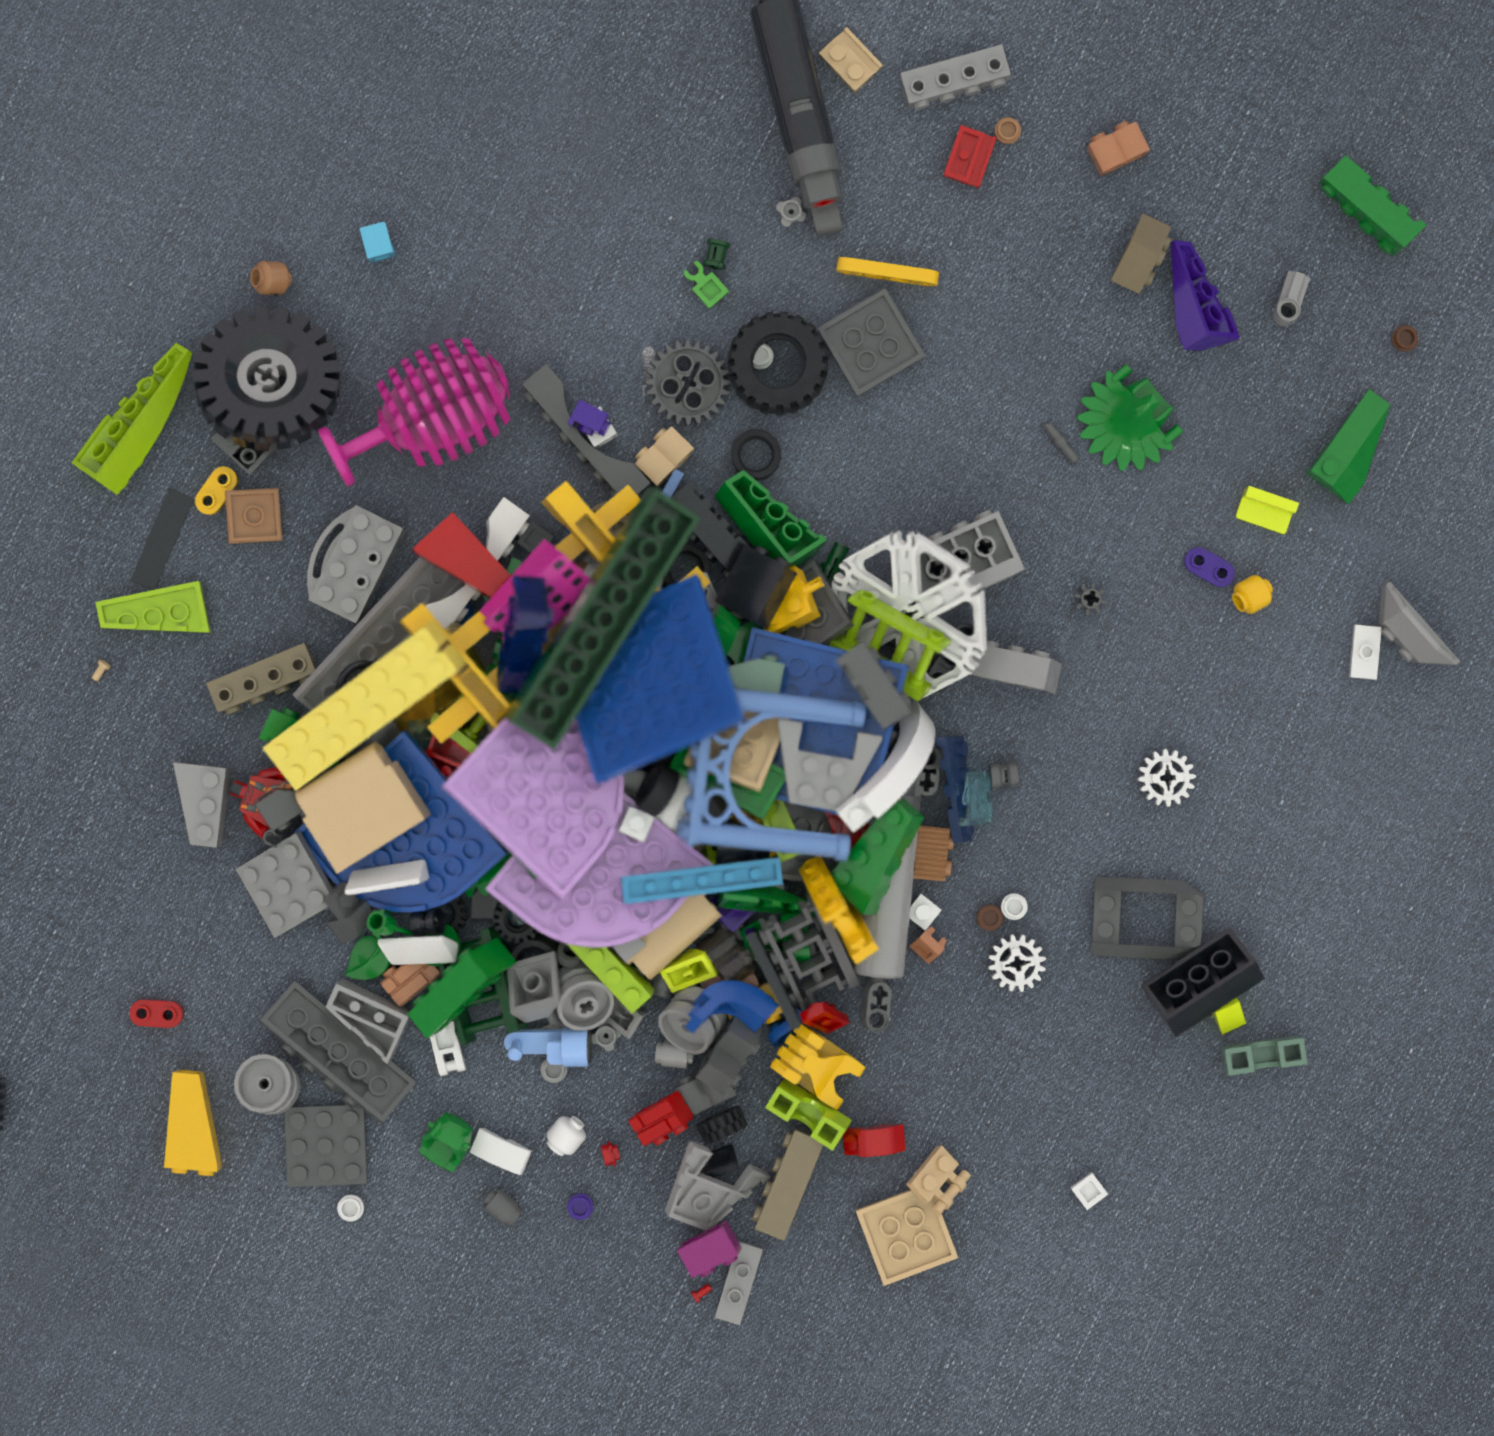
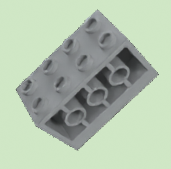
M987 510L978 514L974 518L975 522L968 524L965 520L952 526L950 529L951 533L943 535L941 531L927 538L954 556L955 553L964 556L965 560L963 562L971 567L963 570L962 573L965 574L973 570L975 573L969 577V583L976 585L981 582L982 584L974 593L1025 570L999 511L992 514L991 510ZM979 542L988 545L987 554L978 551ZM923 552L920 555L922 592L950 578L951 569L948 565L927 552ZM931 564L940 567L939 576L930 574Z

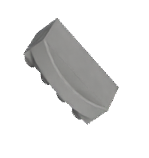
M357 505L342 513L324 530L311 554L307 573L309 601L358 624L364 618L406 530ZM338 524H343L344 529L336 536L326 552L320 577L314 578L315 562L322 544Z

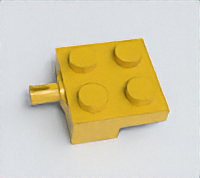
M796 566L790 567V569L797 572V575L768 629L764 628V630L780 634L793 626L800 628L820 617L812 592L824 587L821 577L818 576L812 581L807 582L803 570Z

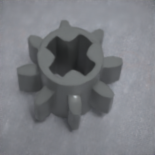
M1095 583L1091 584L1090 589H1086L1084 585H1081L1082 593L1073 595L1075 599H1079V604L1075 608H1084L1085 616L1090 613L1091 609L1097 614L1100 613L1099 604L1107 603V601L1101 600V594L1105 590H1095ZM1091 592L1093 593L1092 598L1096 599V602L1088 606L1084 596L1089 595Z

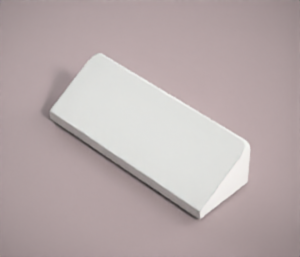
M422 859L355 870L350 874L345 894L353 895L420 884L429 879L427 863Z
M444 936L384 938L378 940L379 947L393 965L454 963L457 959L458 943Z

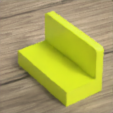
M1248 486L1244 489L1235 517L1268 530L1285 534L1290 519L1296 513L1299 503Z

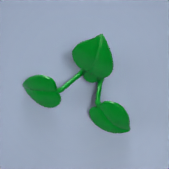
M381 909L369 915L367 927L372 931L373 936H365L357 941L351 952L349 965L345 972L346 976L357 980H371L381 976L387 970L390 962L378 945V940L383 939L381 935L388 936L397 931L415 937L410 930L397 926L395 918L389 915L393 911ZM446 924L445 931L441 935H431L428 933L426 936H422H444L458 943L457 956L460 952L461 943L459 936L454 928ZM433 963L428 965L440 967L447 963Z

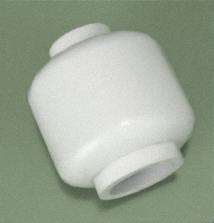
M567 1116L559 1117L547 1132L549 1148L560 1156L575 1153L586 1139L583 1122L575 1116L571 1118Z

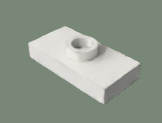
M1353 626L1350 678L1377 680L1382 627Z

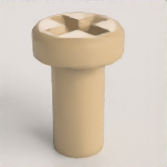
M103 660L98 661L99 666L92 675V679L99 681L104 671L110 669V665Z

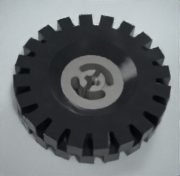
M268 306L254 307L255 315L248 317L245 309L233 313V322L229 323L224 318L214 325L215 334L213 335L208 332L201 341L202 351L197 350L195 355V370H193L195 395L198 407L201 406L203 417L209 425L214 423L215 432L225 439L232 435L233 444L244 448L247 447L248 442H254L255 450L269 451V443H276L277 449L282 450L291 448L292 439L296 438L299 444L311 438V430L315 429L318 432L320 428L324 427L327 424V415L332 416L337 406V397H339L340 372L339 361L336 359V350L332 342H326V333L318 325L311 328L309 318L298 313L296 318L292 319L288 309L277 307L275 315H269ZM255 373V386H251L248 381ZM280 375L286 378V382L281 388L279 382Z

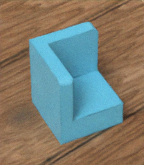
M385 222L359 228L367 259L370 263L396 256Z

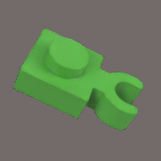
M695 261L694 265L698 269V273L690 275L687 270L683 271L688 281L697 284L692 288V291L710 310L729 293V290L713 272L705 276L703 274V266L700 262Z

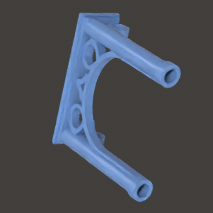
M736 689L742 710L759 714L749 718L743 724L735 725L737 730L727 739H722L718 734H715L691 745L690 757L694 758L693 769L689 768L687 774V785H691L690 795H686L684 800V812H687V815H683L682 821H678L676 831L677 837H680V842L687 846H694V844L700 843L833 857L835 861L846 862L850 849L849 835L766 827L748 819L741 812L732 795L729 778L730 763L739 740L752 726L760 721L783 717L862 727L865 720L866 703L864 700L856 699L849 702ZM711 737L717 743L727 744L726 749H720L719 754L713 759H709ZM722 763V765H721V770H720V769H719L718 767H716V766ZM707 770L715 775L717 784H722V790L720 788H711L705 792ZM714 794H721L728 804L724 812L718 817H712L708 813V801ZM731 813H733L746 826L721 823L726 821ZM702 815L708 822H701Z

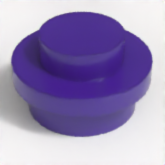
M577 1193L567 1203L569 1215L576 1220L587 1219L593 1212V1201L586 1194Z

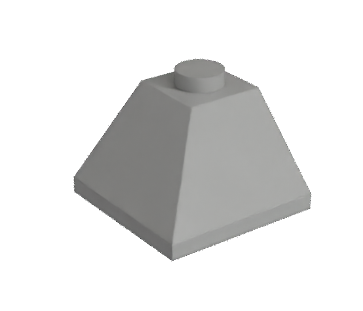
M555 951L516 961L517 963L513 967L507 969L510 1013L524 1023L549 1017L560 1003L558 963Z

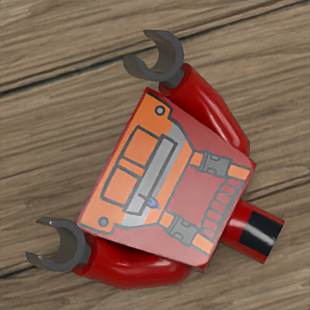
M276 766L263 769L258 775H252L248 784L234 780L229 795L243 799L239 811L244 813L243 818L256 835L263 839L265 844L277 848V845L274 844V838L276 836L283 838V834L277 832V829L275 831L269 829L253 801L274 787L293 788Z

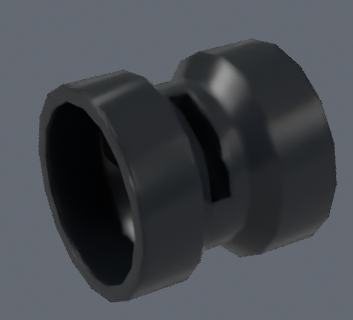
M440 908L429 909L427 912H412L409 919L410 930L415 937L426 936L428 933L431 935H441L446 928L445 915Z

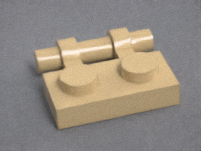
M940 1145L935 1147L906 1185L923 1203L933 1199L936 1204L933 1206L932 1211L940 1216L944 1210H948L951 1207L953 1198L957 1193L962 1192L966 1188V1182L971 1175L966 1170H962L957 1176L953 1171L959 1163ZM946 1181L950 1186L945 1191V1193H943L940 1190V1187Z

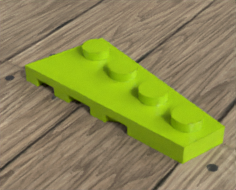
M201 581L95 602L100 628L211 633Z

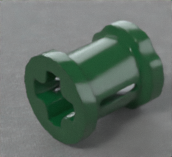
M709 238L707 240L709 245L707 257L702 265L711 269L725 270L724 260L726 251L730 248L731 244L723 240Z

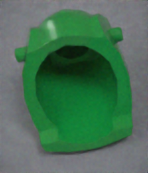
M445 1112L435 1122H429V1129L422 1137V1146L419 1153L435 1165L452 1173L470 1148L473 1129L461 1118Z

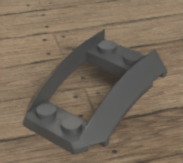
M1096 876L1093 889L1095 890L1093 939L1091 943L1092 955L1180 960L1202 946L1205 895L1184 880ZM1123 891L1177 894L1174 946L1120 943Z

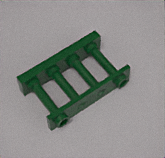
M494 926L479 930V939L461 943L458 955L468 948L475 950L495 938H498L504 947L505 944L503 938L499 936V931H496ZM447 963L439 967L442 979L445 977L443 974L444 970L454 963ZM507 969L499 973L501 977L494 983V990L483 992L479 998L464 1007L465 1010L454 1019L455 1034L460 1040L461 1046L476 1041L475 1033L505 1026L508 1033H512L528 1027L527 1023H524L510 1013ZM494 1000L500 1002L502 1015L474 1023L471 1022L468 1007Z

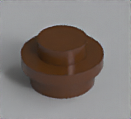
M1399 326L1392 333V344L1397 350L1408 352L1416 347L1418 333L1411 326Z

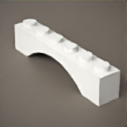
M505 497L502 498L486 520L487 538L485 548L497 561L501 556L504 558L508 556L515 546L511 541L516 534L521 537L530 525L526 522L530 515ZM464 585L453 595L441 601L427 604L425 607L451 636L453 633L450 629L451 625L455 620L459 623L468 612V609L465 607L470 599L475 601L480 593Z

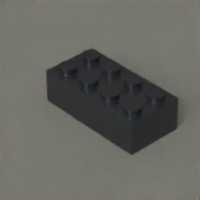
M1229 927L1141 986L1150 1003L1175 1037H1177L1265 978L1257 961Z

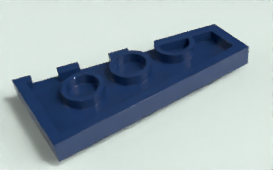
M964 736L936 737L937 747L942 746L944 758L939 759L941 770H945L948 779L944 785V792L952 806L948 807L952 842L972 841L971 836L974 833V825L972 820H970L969 811L972 807V798L968 794L970 771L966 767L968 744L964 741Z

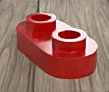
M142 999L136 1001L131 1006L129 1015L131 1021L138 1026L172 1028L182 1022L184 1010L176 1001ZM140 1008L146 1010L147 1015L145 1018L139 1016L138 1011ZM166 1010L172 1011L173 1018L171 1020L165 1017Z

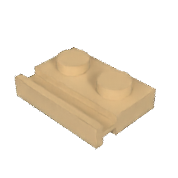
M847 27L819 52V56L854 93L883 67L878 59Z

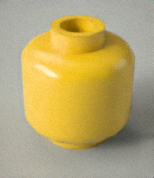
M1251 575L1235 585L1232 600L1239 611L1254 614L1271 603L1273 588L1267 579H1262L1258 575Z

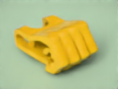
M801 1024L800 1027L794 1029V1033L797 1034L796 1036L790 1034L786 1038L785 1044L789 1047L782 1046L778 1050L777 1055L781 1058H775L770 1067L794 1085L798 1083L822 1102L838 1110L844 1101L835 1092V1078L847 1073L860 1077L866 1067L812 1028Z

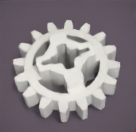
M1167 749L1162 750V756H1159L1156 751L1152 752V760L1144 758L1147 766L1138 768L1139 771L1143 772V776L1138 777L1137 781L1144 782V785L1139 790L1149 792L1146 796L1147 800L1155 797V805H1160L1162 800H1164L1167 807L1171 805V800H1174L1176 804H1180V796L1189 797V794L1186 792L1187 788L1194 789L1195 787L1189 783L1190 779L1196 778V775L1189 774V770L1194 767L1193 764L1185 765L1184 762L1187 757L1177 758L1178 751L1176 750L1171 753V756L1168 754ZM1160 761L1159 769L1154 774H1150L1152 767ZM1171 761L1178 764L1182 772H1177L1172 767ZM1165 770H1167L1168 775H1172V780L1168 781V785L1160 779V776L1165 775ZM1183 782L1181 788L1174 793L1173 788L1176 784ZM1150 783H1155L1159 786L1162 795L1155 792Z
M1013 934L1010 935V941L1008 942L1001 938L1002 946L993 945L992 948L996 951V954L988 956L989 959L994 961V964L989 965L988 969L996 971L992 978L994 980L1001 979L1000 987L1005 986L1006 983L1009 984V991H1013L1015 986H1018L1020 992H1023L1025 984L1033 988L1032 980H1041L1038 971H1045L1046 969L1040 965V962L1045 961L1046 958L1038 955L1042 948L1040 946L1033 948L1035 940L1030 939L1028 942H1025V935L1022 934L1019 940H1016ZM1019 945L1028 948L1032 955H1023ZM1009 948L1007 957L1000 960L1002 953ZM1015 956L1020 960L1027 961L1020 964L1018 970L1014 966L1006 965L1013 962ZM1034 966L1031 974L1025 978L1024 973L1028 967ZM1009 970L1013 973L1015 980L1006 978L1001 971Z

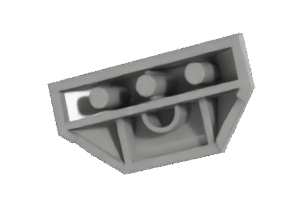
M1391 582L1384 583L1381 586L1379 625L1383 628L1381 630L1383 636L1389 642L1394 641L1400 647L1398 650L1399 654L1407 662L1457 665L1460 660Z

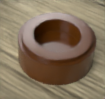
M986 904L978 910L976 920L982 929L994 931L1001 926L1003 913L997 906Z

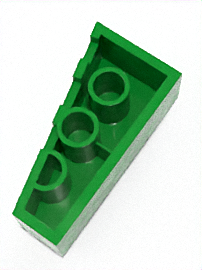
M744 470L726 480L714 497L754 547L758 545L771 552L768 556L769 558L775 560L779 556L791 563L789 568L792 566L797 567L816 555L828 540L822 534L818 536L808 528L810 525L805 520H799L788 511L789 507L782 501L779 503L769 495L770 491Z

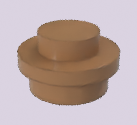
M1002 118L995 126V136L1003 144H1012L1020 137V124L1013 118Z

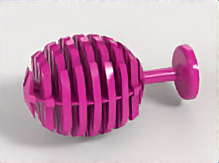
M450 338L443 340L450 355L449 357H444L438 345L434 343L428 345L434 361L428 362L421 349L414 352L420 366L416 370H414L407 357L400 360L407 375L402 381L394 366L388 369L387 373L394 385V389L389 393L382 379L376 385L385 402L382 412L377 405L378 427L342 445L337 444L329 428L322 427L318 430L346 486L349 487L355 483V477L348 465V461L386 440L401 454L402 452L399 447L410 450L418 466H427L420 451H428L434 464L440 466L444 463L437 449L444 448L450 460L455 461L459 457L453 445L459 443L465 454L468 455L474 452L468 440L469 437L474 436L480 448L487 444L481 430L485 425L492 437L496 438L500 431L494 416L498 413L505 426L510 421V416L503 403L506 395L510 400L509 382L501 364L486 350L487 358L479 356L469 338L461 339L467 355H461Z

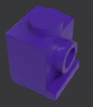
M579 399L568 421V425L574 428L578 424L580 425L579 431L591 437L594 433L604 437L611 422L607 421L609 419L608 413Z

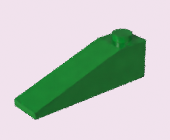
M1368 389L1305 474L1348 505L1365 483L1390 404Z
M775 886L717 892L716 907L782 915L799 914L802 911L798 902L801 900L806 902V900ZM810 912L811 918H816L814 912Z

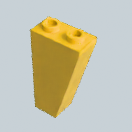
M177 1069L172 1072L164 1168H171L172 1173L185 1174L187 1170H197L198 1175L213 1176L214 1172L222 1169L204 1072Z

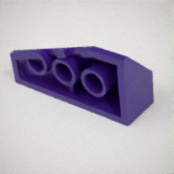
M1172 241L1171 257L1175 319L1179 340L1184 350L1202 351L1238 340L1240 336L1229 308L1225 307L1223 309L1216 295L1220 292L1216 285L1212 287L1206 279V268L1192 243Z

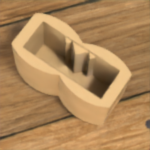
M672 426L668 430L665 428L661 429L653 438L656 441L654 445L649 449L645 446L635 456L638 460L635 466L657 488L695 451Z

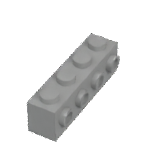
M1001 44L900 73L899 80L907 108L914 107L915 110H921L929 107L930 103L940 100V103L950 102L955 99V95L965 93L966 96H971L981 92L980 88L990 86L991 89L1006 85V81L1009 80L1011 73L1003 45Z

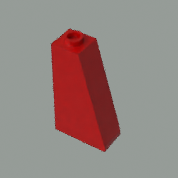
M453 512L411 550L415 555L488 599H491L511 576Z

